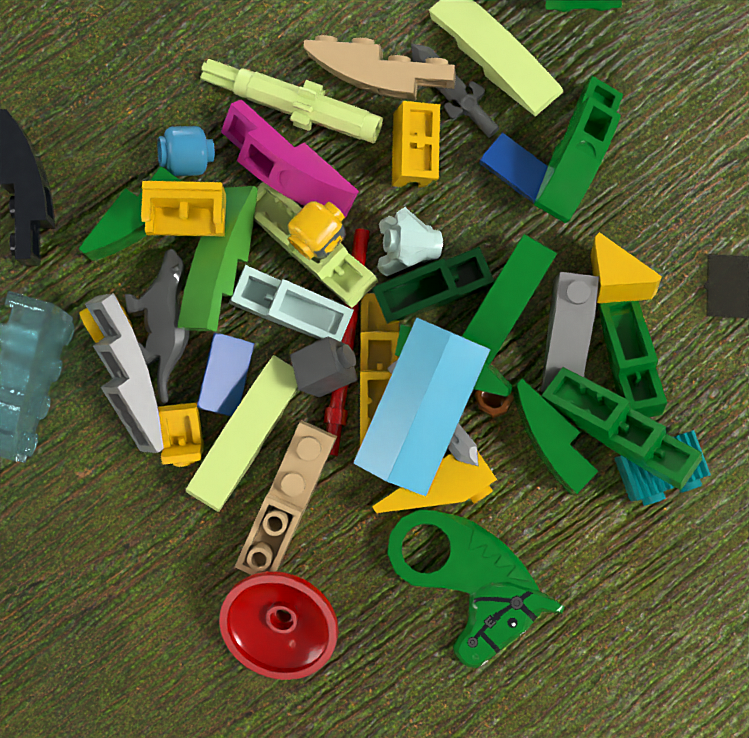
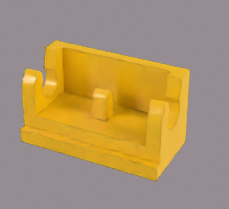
M403 101L394 112L392 147L393 187H403L408 182H418V187L422 188L428 186L433 180L437 181L439 179L440 104Z
M142 181L141 218L142 222H145L146 235L225 236L226 193L222 182Z

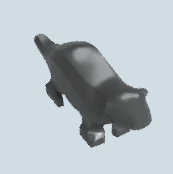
M169 249L165 252L157 277L140 298L132 294H125L128 313H133V317L144 315V324L148 337L146 346H143L141 343L138 344L147 366L159 360L157 387L162 403H167L169 400L167 382L171 371L181 358L189 339V331L177 328L181 310L180 291L185 276V265L174 249Z

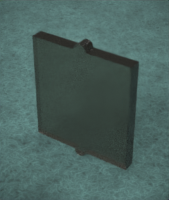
M715 254L707 256V282L703 285V288L707 290L706 317L749 319V256Z

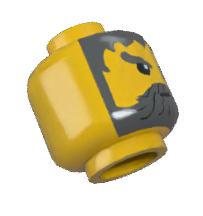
M311 201L289 222L288 230L291 235L287 239L308 260H311L313 257L318 259L326 258L346 236L345 228L341 223L345 216L329 201L325 205Z

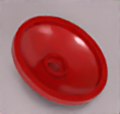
M275 571L250 575L239 581L229 591L221 607L219 618L220 630L226 646L240 663L260 675L281 680L303 678L321 669L334 652L338 640V621L334 609L318 588L298 576ZM281 610H285V611L289 612L290 614H286V613L282 612Z

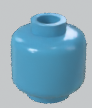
M172 126L165 131L164 136L158 137L159 166L165 167L174 176L202 175L206 171L207 162H214V142L212 139H206L203 129L199 126Z

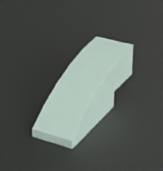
M247 265L243 268L234 288L233 296H231L228 304L321 340L329 336L340 342L354 311L287 280L276 279Z

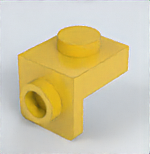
M197 402L159 406L158 411L164 447L161 453L162 464H173L177 467H183L201 460L204 443Z

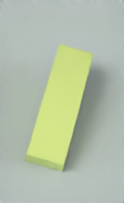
M440 0L429 9L431 19L456 38L458 48L483 67L485 76L535 117L563 93L562 87L536 58L474 0Z
M262 182L257 187L258 193L254 221L349 307L353 308L378 282L376 276L351 256L341 243L326 258L318 259L313 257L311 260L305 258L287 239L291 235L288 230V224L302 208L290 198Z
M274 355L271 357L213 444L185 492L217 512L221 510L259 454L263 443L282 417L284 409L298 390L294 370L291 365Z

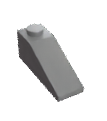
M560 272L553 280L541 392L543 393L562 367L584 377L595 317L599 276Z

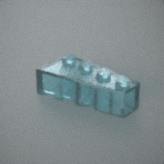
M8 291L5 305L11 306L12 310L9 321L6 324H0V348L2 349L0 354V457L25 463L27 456L31 457L37 447L38 434H35L39 420L44 419L49 410L50 397L47 395L51 383L56 382L62 370V360H59L63 346L68 345L72 339L74 323H71L73 317L55 304Z

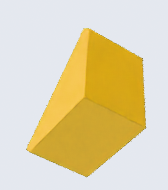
M600 232L594 237L591 264L593 276H599L597 303L651 300L657 293L662 276Z

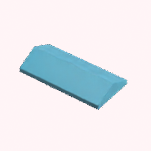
M416 318L354 460V464L389 483L426 496L491 349Z

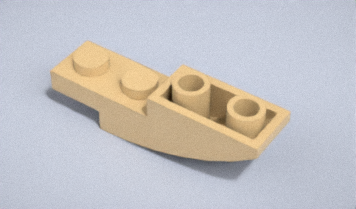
M318 35L315 36V40H304V49L307 54L322 68L355 87L378 95L416 101L417 86L455 89V65H449L446 59L427 58L425 63L411 62V58L406 56L392 55L388 57V60H383V52L380 45L375 44L374 40L368 38H353L352 43L337 42L338 39L332 36Z
M302 420L299 422L235 568L250 575L260 572H277L323 472L324 465L337 436Z

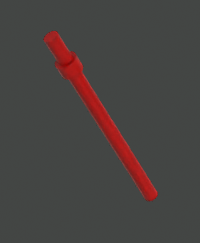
M355 229L351 256L365 266L370 231ZM360 301L353 308L344 303V306L354 311L341 342L349 345L352 351ZM348 385L331 393L330 407L325 408L323 423L327 424L326 431L337 436L329 454L330 456H338L342 426L347 424L348 410H345Z

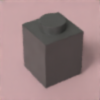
M329 336L290 354L298 390L320 398L358 380L354 368L356 365L354 352L349 345Z

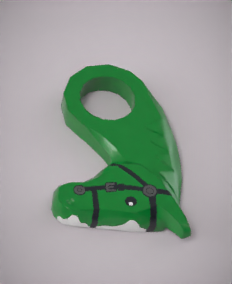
M420 509L401 517L389 533L387 555L397 575L412 586L446 588L469 593L468 621L453 645L455 655L467 667L478 668L485 664L504 647L526 632L542 612L563 613L565 606L539 590L522 561L506 544L486 529L465 517ZM421 524H432L440 528L449 542V555L445 563L439 569L432 572H418L410 568L402 554V542L406 533L413 527Z

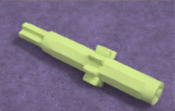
M208 59L202 65L201 80L229 89L235 95L247 98L252 102L292 115L290 121L293 122V126L310 131L313 123L371 143L376 142L381 131L383 117L324 96L325 90H322L323 85L306 80L303 87H298L244 68L237 69Z

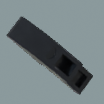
M0 109V185L9 194H15V196H10L9 199L10 215L15 219V233L10 234L9 240L12 256H15V259L25 267L41 266L40 229H56L51 188L44 166L30 138L7 109Z

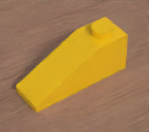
M478 450L479 467L457 461L451 453L442 459L426 496L400 487L372 506L376 513L460 503L465 502L469 498L475 504L493 492L490 484L496 481L497 478Z

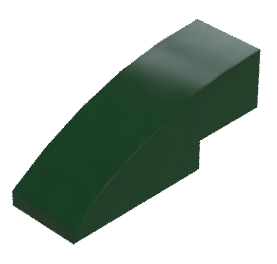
M479 246L450 259H440L372 287L387 324L488 289L493 286L494 279Z

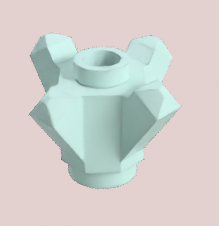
M406 207L399 210L395 218L387 216L380 221V231L384 234L383 248L385 252H388L387 255L380 257L377 267L382 274L389 276L417 263H426L430 260L439 259L443 247L441 231L433 230L431 226L425 225Z

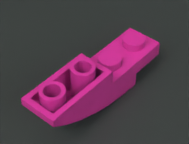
M242 99L230 105L221 133L241 150L237 161L271 188L303 206L311 201L319 202L322 205L329 201L346 218L359 192L305 142L296 147L290 144Z

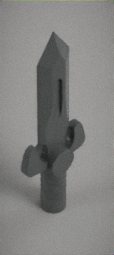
M411 43L413 62L425 63L427 58H440L431 47ZM456 75L455 89L437 88L449 101H455L460 105V107H454L450 102L445 103L444 108L451 120L457 119L461 114L469 116L488 138L492 137L499 130V126L477 104V101L485 94L483 87L475 82H470L469 89L473 92V95L467 94L465 91L466 85Z

